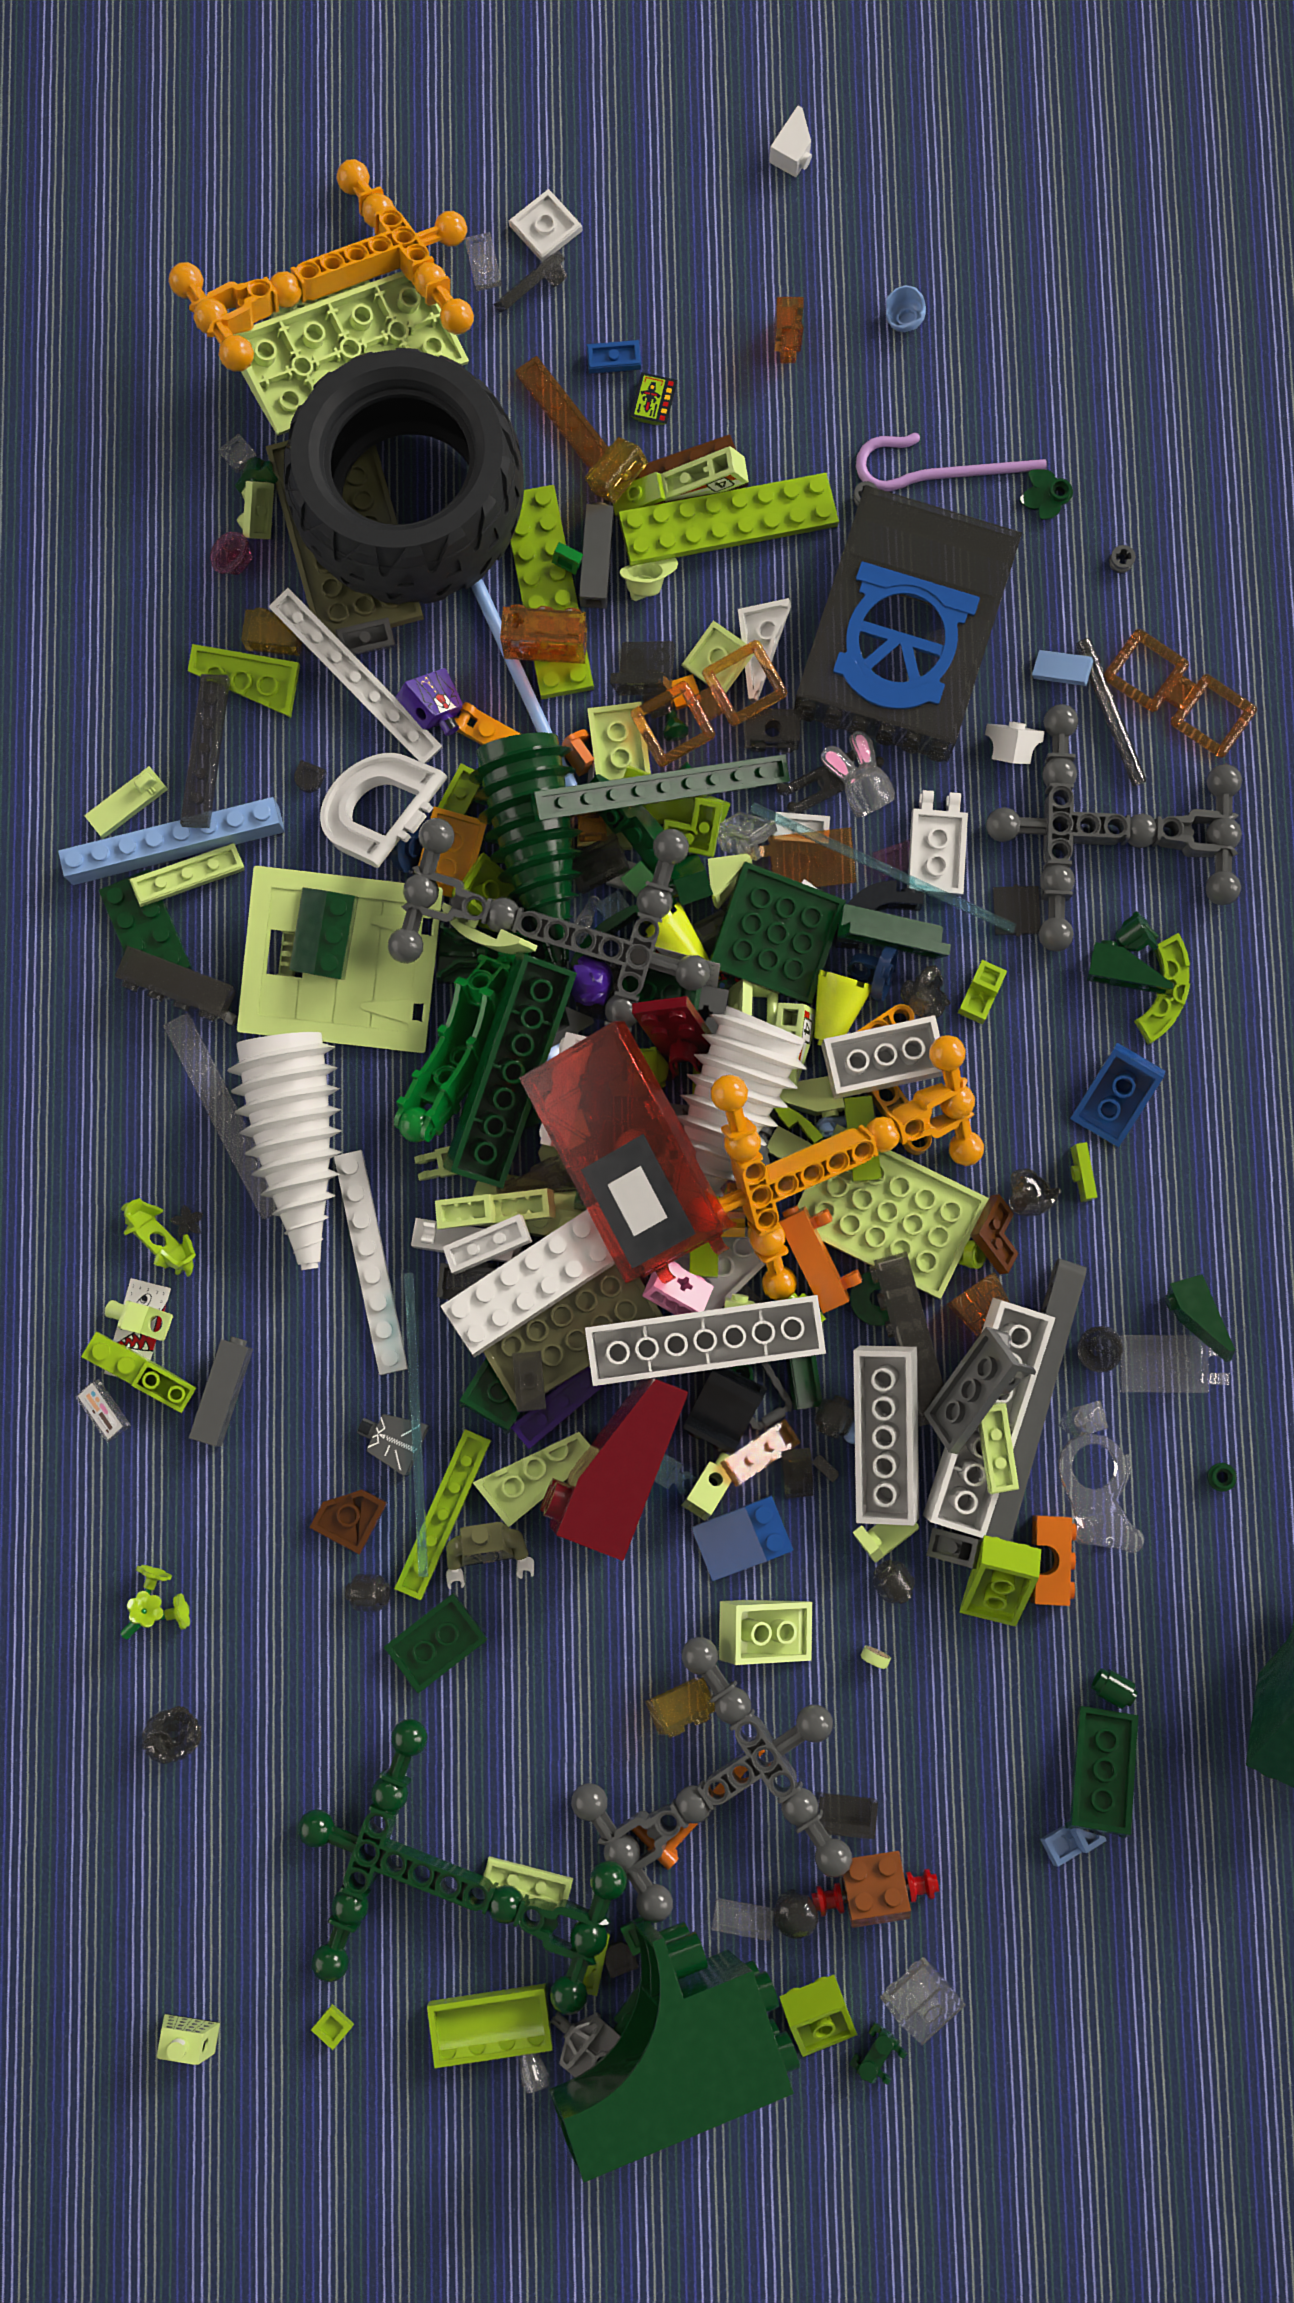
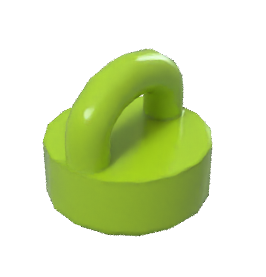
M970 1240L965 1245L958 1263L968 1268L979 1269L985 1263L986 1256L976 1242Z

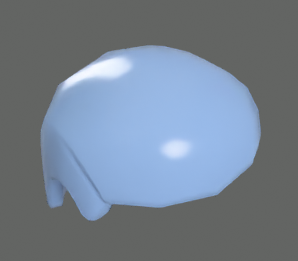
M905 285L896 288L888 295L886 299V318L895 331L908 332L917 329L926 315L925 301L923 295L916 287Z

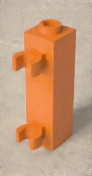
M795 1205L783 1211V1217L779 1219V1223L785 1232V1237L813 1294L818 1295L819 1306L823 1314L849 1302L850 1295L847 1289L862 1283L863 1279L858 1269L840 1277L819 1235L817 1228L832 1222L833 1218L829 1209H825L812 1217L806 1206L799 1209Z

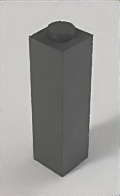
M603 502L586 504L579 595L580 607L607 609L614 511L613 506Z
M231 1336L230 1341L221 1339L191 1429L190 1439L213 1446H222L253 1352V1348L246 1347V1340Z

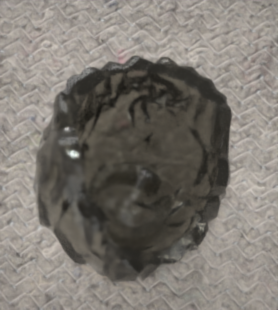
M175 1706L171 1709L160 1711L147 1721V1725L142 1733V1748L151 1760L159 1763L168 1764L180 1761L189 1754H192L200 1744L202 1736L201 1726L198 1725V1720L193 1717V1714L189 1713V1710L184 1706Z

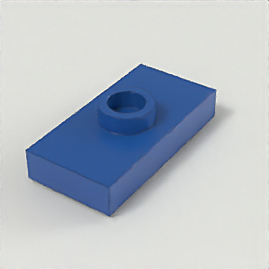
M639 340L586 344L589 374L642 369Z

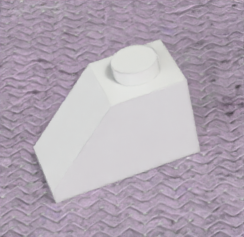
M796 107L770 147L769 163L794 177H797L801 169L805 170L808 167L812 158V154H810L811 139L802 107Z

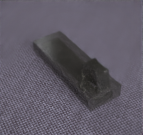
M558 250L546 258L493 304L498 312L501 313L507 310L543 278L553 287L563 282L568 277L561 264L565 260L564 256Z

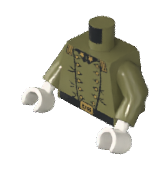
M502 1522L460 1528L459 1536L451 1539L446 1546L448 1567L446 1578L449 1589H451V1583L454 1581H460L461 1588L464 1587L465 1582L461 1566L516 1559L518 1560V1578H523V1570L529 1571L531 1576H534V1560L528 1557L529 1554L523 1535L520 1531L511 1529Z

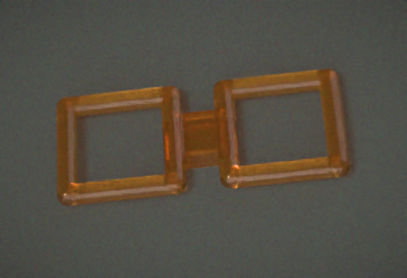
M1136 629L1103 674L1104 681L1150 712H1156L1166 700L1178 709L1170 722L1174 728L1217 757H1225L1257 712V707L1209 674H1204L1195 684L1183 676L1189 667L1187 659L1142 629ZM1139 642L1175 665V668L1153 699L1117 676V673ZM1207 687L1244 711L1221 744H1218L1184 721Z
M753 640L704 668L702 675L709 687L694 695L689 684L686 681H682L631 711L634 723L660 767H665L714 739L716 733L709 721L724 713L730 725L736 726L787 696V689L760 641ZM754 653L774 692L736 713L715 675ZM682 694L702 733L664 754L644 716Z

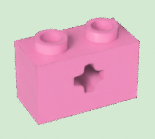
M665 1258L653 1269L642 1296L674 1315L704 1311L714 1286L707 1283L701 1276L693 1275L681 1268L678 1263Z

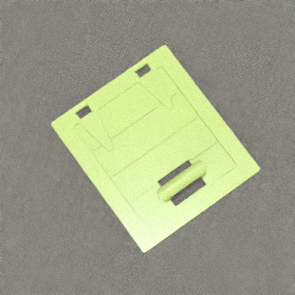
M254 866L237 1031L268 1036L299 1032L322 1033L323 1042L424 1053L427 1044L440 920L433 918L431 936L422 934L423 918L431 919L432 917L423 915L418 931L423 941V952L415 962L408 964L400 963L390 955L388 940L393 932L402 928L406 911L401 906L407 903L403 895L405 883ZM303 887L359 897L345 980L303 973L302 978L295 977V971L289 970ZM438 887L439 896L436 902L429 908L441 911L443 889ZM271 930L283 932L279 972L277 975L267 974ZM414 1003L424 1004L422 1022L412 1020Z

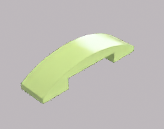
M443 902L441 908L443 912L449 913L452 906ZM456 917L454 920L449 921L465 937L498 952L524 954L536 951L537 945L503 929L500 930L497 939L475 929L479 920L475 921Z

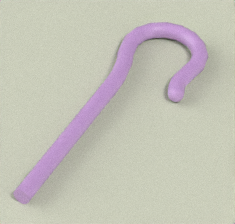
M912 433L905 437L880 436L872 438L861 447L856 457V470L862 482L869 481L874 483L878 491L890 492L926 480L1029 472L1035 469L1046 470L1047 467L1046 459L919 470L889 481L878 480L868 472L866 462L873 450L881 447H910L919 442L920 436L918 433Z

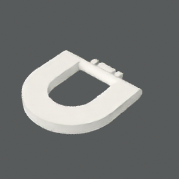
M382 753L365 758L343 772L328 790L320 812L322 830L338 850L379 868L399 840L408 842L411 836L406 832L414 834L427 817L423 811L431 812L433 807L429 801L448 777L441 770L402 754ZM380 785H393L416 796L386 835L379 834L353 822V809L357 801L367 791Z

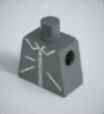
M383 1414L378 1424L363 1418L357 1434L371 1439L367 1448L368 1453L400 1474L408 1476L430 1425Z

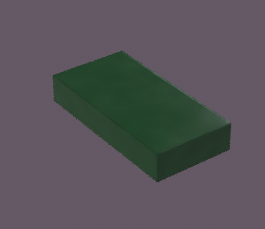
M816 1355L786 1359L793 1410L823 1406Z

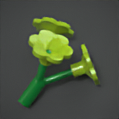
M148 1565L137 1566L136 1571L146 1576L143 1586L145 1591L139 1592L136 1598L128 1601L127 1609L130 1612V1622L121 1630V1636L129 1639L141 1626L149 1628L154 1624V1621L162 1619L167 1621L176 1619L182 1630L190 1626L189 1606L185 1602L182 1593L177 1594L173 1598L174 1607L166 1609L164 1613L160 1607V1597L157 1595L150 1596L151 1590L155 1589L158 1580H171L172 1575L162 1569L153 1568Z

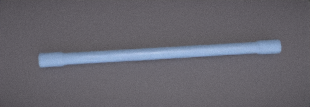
M481 579L471 588L536 731L552 733L483 579ZM562 757V764H563V766L569 767V766L566 764V761H565L564 757ZM573 774L565 778L566 786L578 785Z

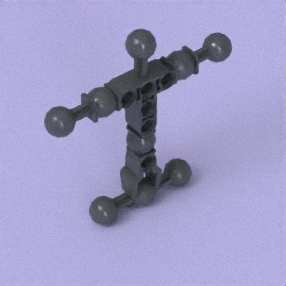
M1059 704L1051 707L1046 712L1043 720L1046 732L1052 737V753L1047 755L1042 772L1044 784L1047 786L1045 794H1048L1044 803V818L1019 817L1013 809L1003 807L991 812L986 821L988 834L999 842L1010 841L1018 834L1044 835L1043 860L1045 864L1040 876V885L1044 893L1041 896V900L1049 902L1048 919L1042 923L1038 933L1040 943L1047 950L1057 952L1068 948L1073 941L1074 932L1072 925L1065 919V901H1069L1073 896L1072 889L1075 884L1074 874L1070 869L1072 861H1069L1073 853V844L1116 845L1121 842V845H1125L1128 842L1136 848H1145L1150 845L1156 847L1159 845L1163 848L1182 850L1183 855L1186 857H1213L1215 855V873L1208 878L1205 887L1207 897L1214 904L1221 906L1236 901L1240 895L1241 884L1239 878L1232 873V857L1238 855L1234 848L1240 843L1242 832L1240 825L1235 821L1239 815L1232 811L1233 796L1239 792L1242 785L1240 771L1235 766L1222 764L1214 767L1209 772L1206 783L1209 792L1216 797V811L1193 809L1188 815L1169 816L1164 819L1161 816H1157L1154 819L1151 815L1144 813L1136 814L1132 817L1130 815L1124 817L1114 813L1074 812V794L1072 790L1077 778L1076 766L1073 763L1076 755L1068 754L1069 736L1077 729L1078 717L1076 711L1069 705ZM1059 796L1063 798L1065 805L1056 804L1053 797ZM1052 823L1062 824L1065 831H1056ZM1080 824L1089 825L1092 833L1083 832ZM1191 824H1210L1206 832L1208 844L1194 842V830ZM1108 825L1116 826L1119 829V834H1112L1108 830ZM1163 828H1170L1174 832V837L1165 835ZM1059 849L1064 854V858L1058 859L1054 857L1052 850Z
M695 1637L687 1641L681 1652L682 1662L690 1672L702 1674L714 1692L710 1702H714L717 1716L723 1722L730 1724L729 1729L731 1731L735 1730L736 1740L744 1753L712 1773L706 1783L702 1780L698 1786L690 1785L683 1788L671 1804H667L650 1814L646 1811H639L617 1828L606 1812L607 1796L600 1786L585 1783L580 1785L571 1797V1806L574 1814L582 1820L591 1821L601 1837L598 1844L605 1845V1861H613L623 1867L627 1879H629L637 1891L636 1906L639 1915L653 1923L661 1922L671 1914L673 1899L670 1891L664 1886L652 1884L643 1868L661 1857L666 1848L667 1841L673 1838L680 1831L681 1827L685 1829L689 1823L696 1824L704 1821L711 1811L715 1809L716 1805L725 1803L761 1778L770 1792L778 1797L777 1801L781 1804L784 1818L789 1823L796 1825L795 1831L797 1834L805 1830L816 1846L815 1862L818 1869L824 1875L829 1877L842 1876L850 1869L852 1864V1853L849 1846L842 1840L829 1836L819 1821L823 1811L821 1809L818 1810V1802L815 1795L808 1789L802 1788L803 1783L801 1781L797 1782V1774L785 1757L786 1753L806 1740L809 1742L826 1740L833 1730V1719L830 1712L820 1705H808L798 1713L796 1725L774 1739L762 1720L754 1715L755 1711L751 1709V1701L748 1694L736 1687V1680L730 1684L727 1682L716 1665L718 1661L716 1646L704 1637ZM746 1724L753 1725L756 1728L757 1735L754 1737L746 1736L742 1731V1726ZM769 1750L773 1754L774 1760L771 1762L762 1761L759 1757V1751ZM735 1767H746L749 1771V1777H738L735 1773ZM779 1775L787 1776L791 1785L780 1787L776 1783L775 1778ZM711 1783H721L725 1788V1793H714L711 1789ZM666 1814L672 1815L676 1819L677 1825H666L663 1821V1816ZM637 1826L647 1829V1835L655 1841V1847L640 1856L638 1842L631 1835L626 1834Z

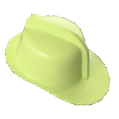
M676 558L635 566L628 565L622 568L620 575L626 580V587L630 592L631 599L637 601L657 595L662 588L664 578L677 569L678 561Z

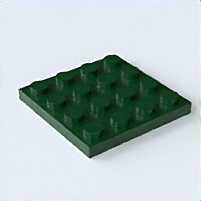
M745 861L738 874L709 961L720 964L719 972L740 980L744 979L772 992L811 1005L817 989L818 975L820 970L824 968L840 921L841 907L845 905L846 900Z

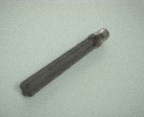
M1085 638L1077 642L1075 646L1079 655L1089 656L1093 659L1089 679L1131 784L1134 787L1146 782V777L1100 665L1102 663L1101 659L1096 653L1091 638Z

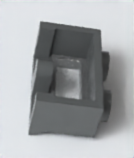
M484 1262L455 1275L451 1273L449 1264L441 1263L437 1297L450 1300L496 1269H493L492 1263Z

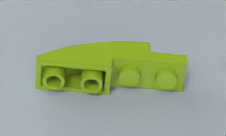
M97 1331L81 1356L180 1413L183 1412L196 1387L167 1369Z

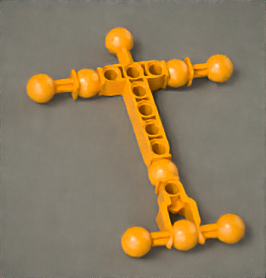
M356 159L346 160L339 166L336 179L338 185L345 193L358 196L359 214L369 226L374 228L375 236L298 264L297 267H291V273L287 271L277 272L270 280L267 277H263V279H255L240 284L228 282L208 292L207 296L202 290L204 279L201 271L189 262L175 265L169 273L168 282L172 291L177 296L191 301L189 310L194 313L193 318L197 328L207 334V337H215L220 344L218 354L220 360L227 369L233 372L246 370L251 366L254 357L251 343L246 338L233 334L252 330L254 323L269 317L273 312H279V307L290 308L297 304L299 300L303 303L306 300H315L399 268L406 278L412 281L416 291L425 298V303L428 306L437 303L441 308L440 320L443 328L453 335L464 334L471 328L474 321L472 308L460 298L453 299L450 295V278L445 275L444 270L440 266L434 264V258L429 256L426 246L436 242H440L447 247L458 246L464 241L467 234L465 219L455 211H444L437 217L434 227L415 233L403 215L397 211L393 202L383 194V189L381 187L370 188L368 185L370 176L367 167ZM236 308V310H234V311H232V312H230V313H228L227 310H226V309Z
M945 1035L937 1038L930 1047L929 1058L937 1069L942 1070L945 1084L939 1083L916 1091L913 1100L896 1108L892 1113H887V1117L874 1118L868 1123L866 1128L860 1125L858 1129L851 1128L766 1166L761 1161L763 1160V1156L759 1152L761 1138L757 1128L744 1116L742 1109L748 1099V1089L744 1081L737 1076H721L711 1087V1099L715 1107L725 1111L728 1124L722 1126L721 1131L725 1135L724 1148L731 1159V1167L737 1190L715 1200L705 1195L692 1199L685 1209V1214L693 1229L702 1233L711 1231L719 1224L721 1215L742 1206L743 1212L749 1220L747 1224L751 1229L750 1244L753 1247L754 1253L763 1263H766L767 1271L762 1278L763 1291L766 1296L777 1301L788 1299L797 1288V1278L791 1269L783 1265L781 1258L788 1254V1248L784 1245L785 1232L779 1223L776 1202L864 1164L873 1156H878V1152H889L897 1146L898 1142L906 1144V1141L918 1140L929 1135L939 1138L954 1130L955 1136L949 1143V1154L954 1162L963 1166H970L976 1164L982 1158L984 1143L979 1135L971 1131L969 1121L974 1115L972 1110L975 1106V1097L971 1089L966 1086L968 1080L965 1077H961L959 1070L966 1054V1049L961 1040L954 1036ZM939 1105L943 1114L931 1118L933 1107Z

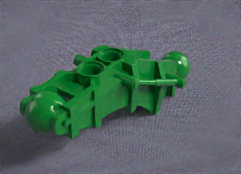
M510 932L511 934L516 935V936H518V937H520V938H522V939H524V940L530 942V940L528 939V937H525L524 935L520 934L519 932H517V933ZM498 952L499 957L497 960L480 954L477 957L479 965L467 979L458 977L455 980V993L446 1025L441 1024L437 1029L440 1039L421 1070H415L412 1073L413 1081L405 1097L400 1096L396 1101L399 1109L394 1118V1126L399 1129L401 1135L408 1141L416 1143L422 1141L430 1142L435 1134L441 1135L444 1131L443 1127L453 1114H457L460 1111L459 1103L470 1089L516 954ZM532 952L524 953V954L531 956V955H532ZM427 1103L432 1105L428 1111L424 1109Z

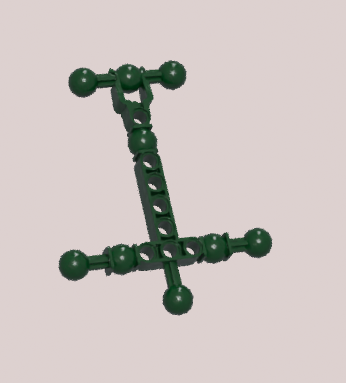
M413 1719L400 1721L395 1725L391 1735V1743L395 1750L389 1769H384L379 1774V1779L376 1780L372 1787L371 1798L373 1803L369 1806L371 1812L366 1816L359 1835L336 1827L331 1815L324 1810L315 1809L308 1811L299 1821L298 1835L301 1841L308 1847L318 1848L329 1843L352 1853L344 1876V1884L332 1901L333 1914L329 1917L328 1923L334 1925L328 1944L320 1946L312 1957V1970L315 1976L322 1982H334L345 1975L349 1963L348 1955L344 1949L350 1932L354 1933L367 1915V1897L371 1893L369 1887L376 1880L377 1874L380 1873L473 1911L483 1910L482 1914L484 1915L489 1912L491 1918L498 1923L509 1924L514 1922V1927L519 1925L525 1932L543 1940L542 1946L545 1950L572 1959L567 1974L557 1979L552 1985L550 1998L554 2008L561 2014L572 2015L578 2013L587 2002L588 1993L583 1980L588 1966L596 1965L594 1956L600 1954L607 1945L608 1937L604 1926L611 1923L606 1917L612 1899L622 1895L627 1886V1876L623 1867L613 1861L601 1862L594 1867L590 1875V1885L594 1896L590 1908L587 1909L567 1899H562L556 1904L539 1898L529 1899L530 1895L527 1894L523 1897L521 1892L514 1886H498L499 1883L495 1882L493 1884L490 1879L390 1839L395 1826L396 1815L407 1801V1786L411 1783L412 1779L405 1775L411 1758L424 1750L428 1739L427 1731L419 1721ZM374 1816H381L385 1820V1828H379L375 1824ZM365 1844H370L374 1847L375 1856H370L365 1852ZM391 1855H398L402 1859L403 1866H395L392 1863ZM418 1866L427 1867L430 1877L425 1878L421 1876ZM355 1872H360L364 1875L365 1884H360L356 1881ZM445 1877H453L457 1882V1888L448 1887ZM472 1888L482 1889L485 1899H477L472 1893ZM527 1910L537 1911L540 1915V1920H530L527 1916ZM559 1915L578 1921L571 1930V1943L554 1935V1929L559 1925Z

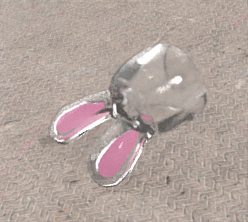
M855 731L850 736L849 741L857 757L858 768L855 767L841 749L835 746H829L823 750L821 761L843 781L849 806L855 817L861 818L892 802L895 799V790L886 773L876 765L875 751L871 738L863 731Z

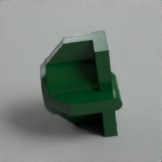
M258 457L248 459L241 478L235 484L239 493L242 495V491L246 487V481L276 483L278 478L272 471V462L264 461Z
M1138 911L1125 920L1121 929L1116 932L1118 943L1129 952H1138L1147 945L1153 950L1159 947L1156 942L1159 935L1149 926L1147 920Z

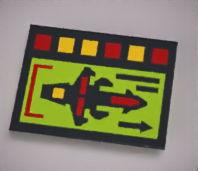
M641 372L630 416L638 420V422L657 426L667 424L678 380Z

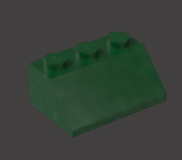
M302 888L289 970L345 980L359 897L325 890Z

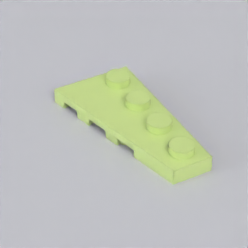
M580 1432L575 1433L473 1482V1484L504 1523L510 1527L544 1499L552 1478L562 1482L568 1479L571 1470L585 1451L588 1450L590 1444Z

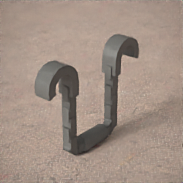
M762 1362L761 1365L767 1376L770 1377L775 1389L778 1390L780 1397L785 1401L784 1408L778 1407L761 1418V1422H755L754 1417H752L750 1424L753 1429L761 1430L764 1426L768 1428L784 1418L786 1412H791L793 1404L767 1362Z

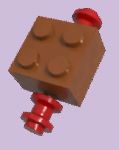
M899 1851L852 1858L850 1869L842 1875L845 1891L841 1893L840 1883H835L833 1890L824 1891L821 1886H816V1893H811L814 1912L820 1911L821 1917H824L828 1909L836 1908L840 1914H843L844 1901V1904L847 1903L851 1928L910 1919L911 1908L909 1898L911 1903L916 1902L917 1895L926 1894L930 1900L935 1899L934 1893L939 1892L936 1874H931L928 1868L924 1869L923 1876L914 1877L910 1871L905 1872V1881Z

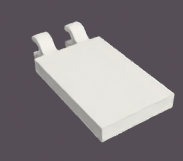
M923 790L922 794L919 795L920 809H913L911 813L907 888L916 889L917 893L962 896L964 892L968 813L960 812L961 793L950 792L949 796L946 797L947 811L933 810L934 791Z

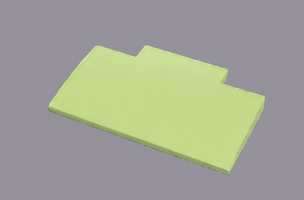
M402 271L371 283L367 280L315 300H306L304 303L299 300L297 304L290 308L279 307V312H273L270 315L272 319L255 324L250 331L233 334L246 338L252 345L254 351L252 364L241 372L278 436L289 432L292 418L298 406L306 401L313 391L315 383L328 372H333L356 356L368 352L375 353L396 350V348H411L437 357L441 355L448 357L462 366L469 362L457 336L443 328L440 320L441 308L437 303L428 306L425 303V298L416 291L412 281L407 279Z

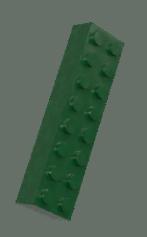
M516 952L443 1165L449 1172L503 1189L576 978V972Z

